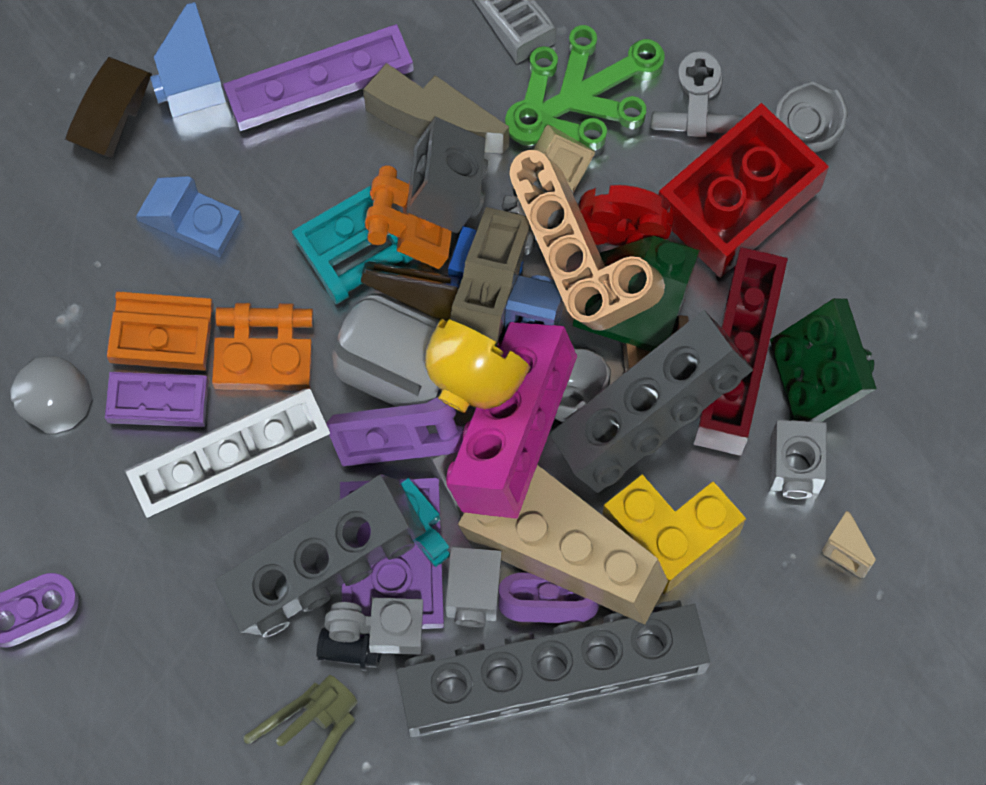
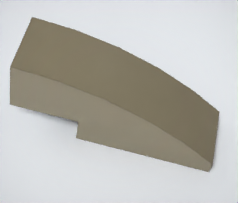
M386 63L363 89L367 112L390 126L412 136L420 138L436 116L486 138L484 153L504 154L509 148V126L436 75L422 88Z
M486 207L465 261L463 278L452 305L450 320L465 325L496 341L494 346L497 347L505 322L507 301L518 278L531 226L524 215Z

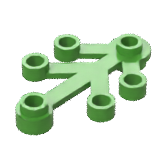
M577 26L571 31L569 36V49L571 53L560 94L545 102L543 101L548 78L552 77L557 71L558 56L552 48L545 46L536 48L530 56V70L532 74L525 100L513 104L505 117V124L509 126V136L522 145L537 144L545 127L550 125L592 150H598L603 147L607 136V128L604 122L597 118H589L579 125L557 119V117L568 111L617 121L629 129L640 127L645 121L647 109L642 99L630 96L618 102L596 96L632 76L641 81H649L658 77L662 72L665 58L662 47L650 39L639 40L630 47L627 57L583 80L588 58L596 50L597 34L589 26ZM580 37L588 38L591 41V43L586 46H581L577 44L575 40ZM647 52L653 54L654 57L650 60H645L638 54ZM546 58L552 64L548 67H540L536 64V61ZM628 108H635L640 112V115L629 117L624 111ZM525 116H532L537 121L534 124L526 125L520 119ZM588 130H596L601 136L597 139H589L584 133Z

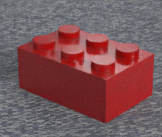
M760 103L660 189L658 195L663 198V208L668 210L671 205L674 210L672 231L688 247L700 250L698 257L722 278L735 266L740 247L755 249L821 191L829 166L763 103Z

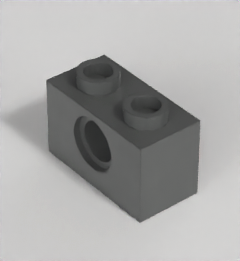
M435 116L414 146L406 212L455 233L460 231L469 218L475 219L485 201V193L481 191V184L488 167V160L484 159L486 138Z

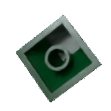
M651 236L600 252L605 267L630 256L640 257L662 275L665 284L664 294L653 307L609 329L601 331L592 330L576 319L573 320L572 326L652 352L672 336L677 316L680 314L690 286L700 250L660 237ZM645 272L637 273L631 278L628 285L630 294L638 293L644 288L647 281ZM601 294L593 295L586 302L585 313L587 316L594 315L600 310L603 302Z

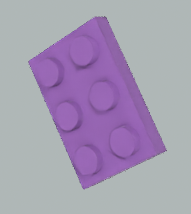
M439 478L410 479L440 514ZM400 479V480H399L400 484H401L403 481H405L406 479ZM369 481L340 482V500ZM439 521L432 528L441 535V524ZM368 522L362 524L357 533V540L361 547L368 542L371 535V528ZM416 544L409 552L398 558L388 560L385 557L372 565V574L364 580L350 586H346L345 583L342 584V602L359 605L362 608L361 613L365 616H371L372 598L423 599L422 629L444 628L442 563L435 568Z

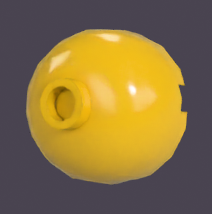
M444 319L440 320L430 338L425 355V367L428 376L442 390L438 399L462 413L466 412L469 405L480 409H490L505 403L512 398L521 386L530 366L512 351L508 353L506 359L503 358V351L494 346L496 341L449 319L447 322Z

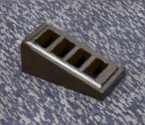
M371 261L365 262L361 282L436 319H444L446 322L451 318L452 305L460 286L458 277Z

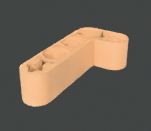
M527 150L516 156L509 172L512 185L569 314L592 330L601 331L609 329L657 304L664 294V279L659 271L640 257L630 256L605 267L560 167L545 154L537 150ZM540 169L542 171L538 173V178L542 187L548 191L547 193H544L533 184L537 180L535 173ZM564 209L565 214L562 223L556 228L548 229V219L551 214L556 210ZM582 251L583 262L581 266L575 271L567 272L566 264L569 257L575 252ZM645 272L647 281L644 288L638 293L630 294L628 285L631 278L637 273ZM601 294L603 302L600 310L594 315L587 316L585 313L586 302L593 295Z

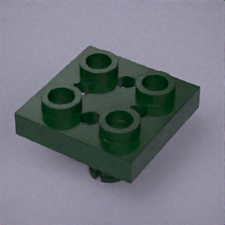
M831 299L770 339L795 421L822 422L877 389L872 376L875 362L874 360H867V358L872 356V353L868 349L863 348L848 299ZM802 368H803V370H804V372H803L804 377H802V374H801Z

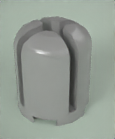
M383 293L371 294L365 297L353 307L338 333V341L334 345L332 353L335 374L342 382L395 407L427 403L437 398L442 390L428 376L425 367V355L430 338L440 320Z

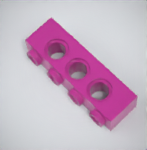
M510 322L503 341L497 344V348L503 351V358L506 359L508 353L512 351L526 361L530 369L512 398L498 407L490 409L476 407L472 420H469L464 427L462 445L456 460L449 465L446 477L447 487L463 513L518 519L577 359V354L564 326Z

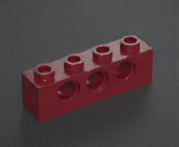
M740 247L721 327L728 334L753 371L744 377L735 389L720 396L701 412L694 445L742 456L750 432L788 261L787 257Z

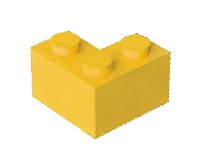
M643 474L605 503L602 513L606 519L658 558L668 579L663 590L665 595L740 535L746 521V517L714 481L677 511H674Z

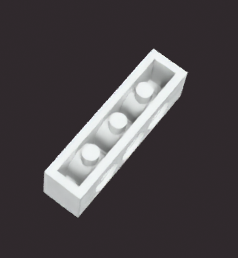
M310 388L303 389L124 471L146 518L325 437L330 432Z

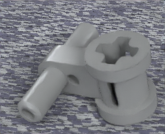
M697 51L687 55L682 60L678 74L682 88L686 95L689 96L688 113L654 111L651 114V128L653 130L687 131V136L707 137V132L727 133L744 118L743 115L708 114L709 99L718 94L723 82L719 62L713 55ZM699 67H706L708 75L713 76L705 78L703 86H696L694 78L689 77V75H697Z

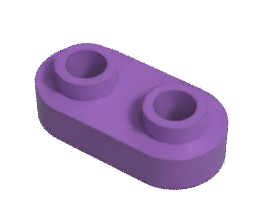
M46 573L1 592L0 621L3 617L12 615L15 617V622L10 629L0 630V647L15 646L68 622L75 615L79 604L78 593L72 583L63 575ZM52 595H60L62 597L60 606L53 610L47 609V599Z
M531 573L511 574L504 578L499 585L498 607L504 616L514 621L547 623L585 622L592 619L598 612V603Z

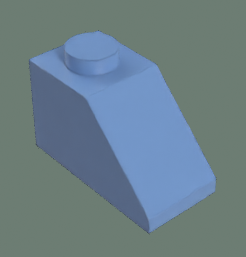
M196 3L186 4L154 56L159 74L150 76L158 104L167 101L173 118L226 102Z
M534 275L530 278L518 276L505 309V333L510 322L559 326L564 302L553 279L541 275Z

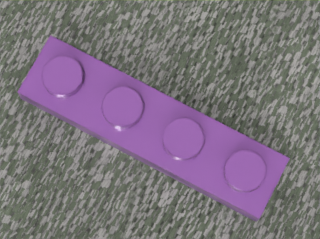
M395 24L224 83L223 87L238 128L242 131L363 89L386 63L403 75L414 71L413 61L398 25Z

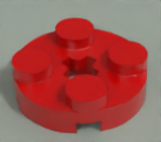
M610 185L609 194L595 196L596 188L586 191L580 197L578 207L595 245L607 243L622 246L651 236L668 239L671 235L674 210L671 205L668 210L663 208V198L654 192L634 186Z

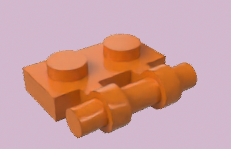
M382 166L379 169L378 176L373 179L370 196L373 200V206L367 210L365 219L368 241L373 245H382L387 240V234L390 233L399 237L398 252L440 269L449 256L452 231L407 213L410 181L406 183L397 179V170L394 167ZM392 204L403 207V213L393 209Z
M236 303L235 307L216 308V326L235 327L234 338H215L212 376L214 389L301 391L310 388L311 390L312 340L294 339V328H313V309L295 308L292 303H279L278 308H252L251 303ZM252 327H278V338H251Z

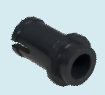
M322 628L318 638L316 656L318 661L327 660L360 665L361 671L367 672L369 667H379L382 653H370V634L360 635L359 640L354 642H338L329 637V631L326 628Z

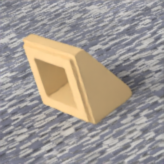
M550 125L545 127L533 149L545 154L560 167L573 193L595 154V151ZM541 169L535 173L537 177L538 173L542 171Z
M846 511L823 547L822 552L823 555L856 576L864 578L876 559L850 512Z

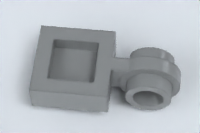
M372 598L371 616L363 615L361 613L362 608L355 603L338 602L333 604L331 611L325 615V628L329 631V637L338 642H354L359 640L360 633L370 634V653L421 655L423 599Z

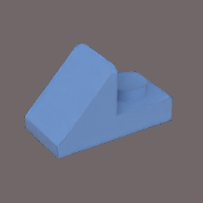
M189 176L158 178L136 215L137 221L217 257H221L242 220L239 210L198 193L194 178Z

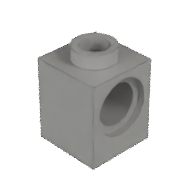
M776 421L771 433L770 491H783L784 497L792 499L810 498L813 496V493L820 492L826 481L827 423ZM793 453L801 454L808 460L810 468L806 470L794 469L787 462L786 456Z
M451 547L445 605L446 617L455 618L456 624L467 627H483L486 621H496L501 551Z

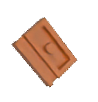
M116 291V306L112 316L107 350L109 363L206 370L211 332V315L214 309L212 299Z

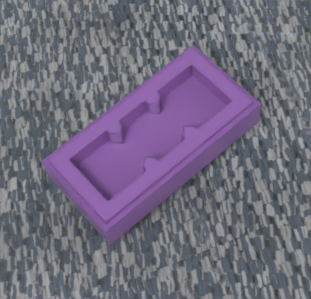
M109 372L105 420L110 424L205 427L208 378L201 375Z

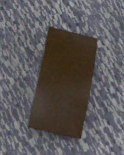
M108 57L83 96L64 140L112 158L128 114L137 116L152 73Z

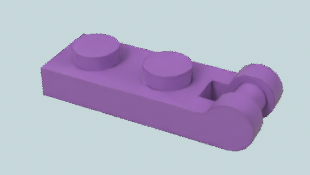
M438 397L422 404L334 414L326 423L330 432V439L342 466L453 454L460 450L464 431L462 427L456 426L453 419L456 415V410L440 401ZM435 425L438 433L429 434L426 426Z

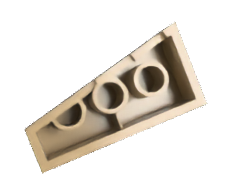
M538 465L518 519L464 513L458 523L459 528L473 548L501 551L502 561L590 599L644 625L668 582L658 558Z

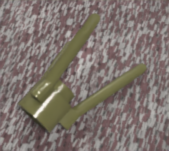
M328 675L319 685L314 682L303 695L247 733L243 738L246 744L254 742L303 708L305 712L276 739L278 746H284L312 720L324 729L332 723L334 725L333 729L300 784L313 785L342 734L355 721L349 712L358 704V701L345 685L334 676Z

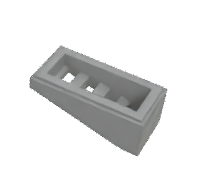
M474 0L516 64L529 58L536 48L549 47L556 43V27L535 0H515L516 4L501 12L497 8L511 0ZM523 11L525 16L509 24L507 19ZM529 24H532L534 27L521 35H518L516 32Z

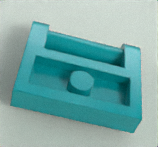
M371 185L292 230L293 239L336 305L349 298L348 292L363 284L361 277L365 262L371 261L394 266L401 261L407 264L414 260L412 257L397 251L399 237L389 233L387 237L392 243L391 246L339 276L333 269L334 265L371 244L368 241V230L365 227L367 210L373 206V200L370 196Z

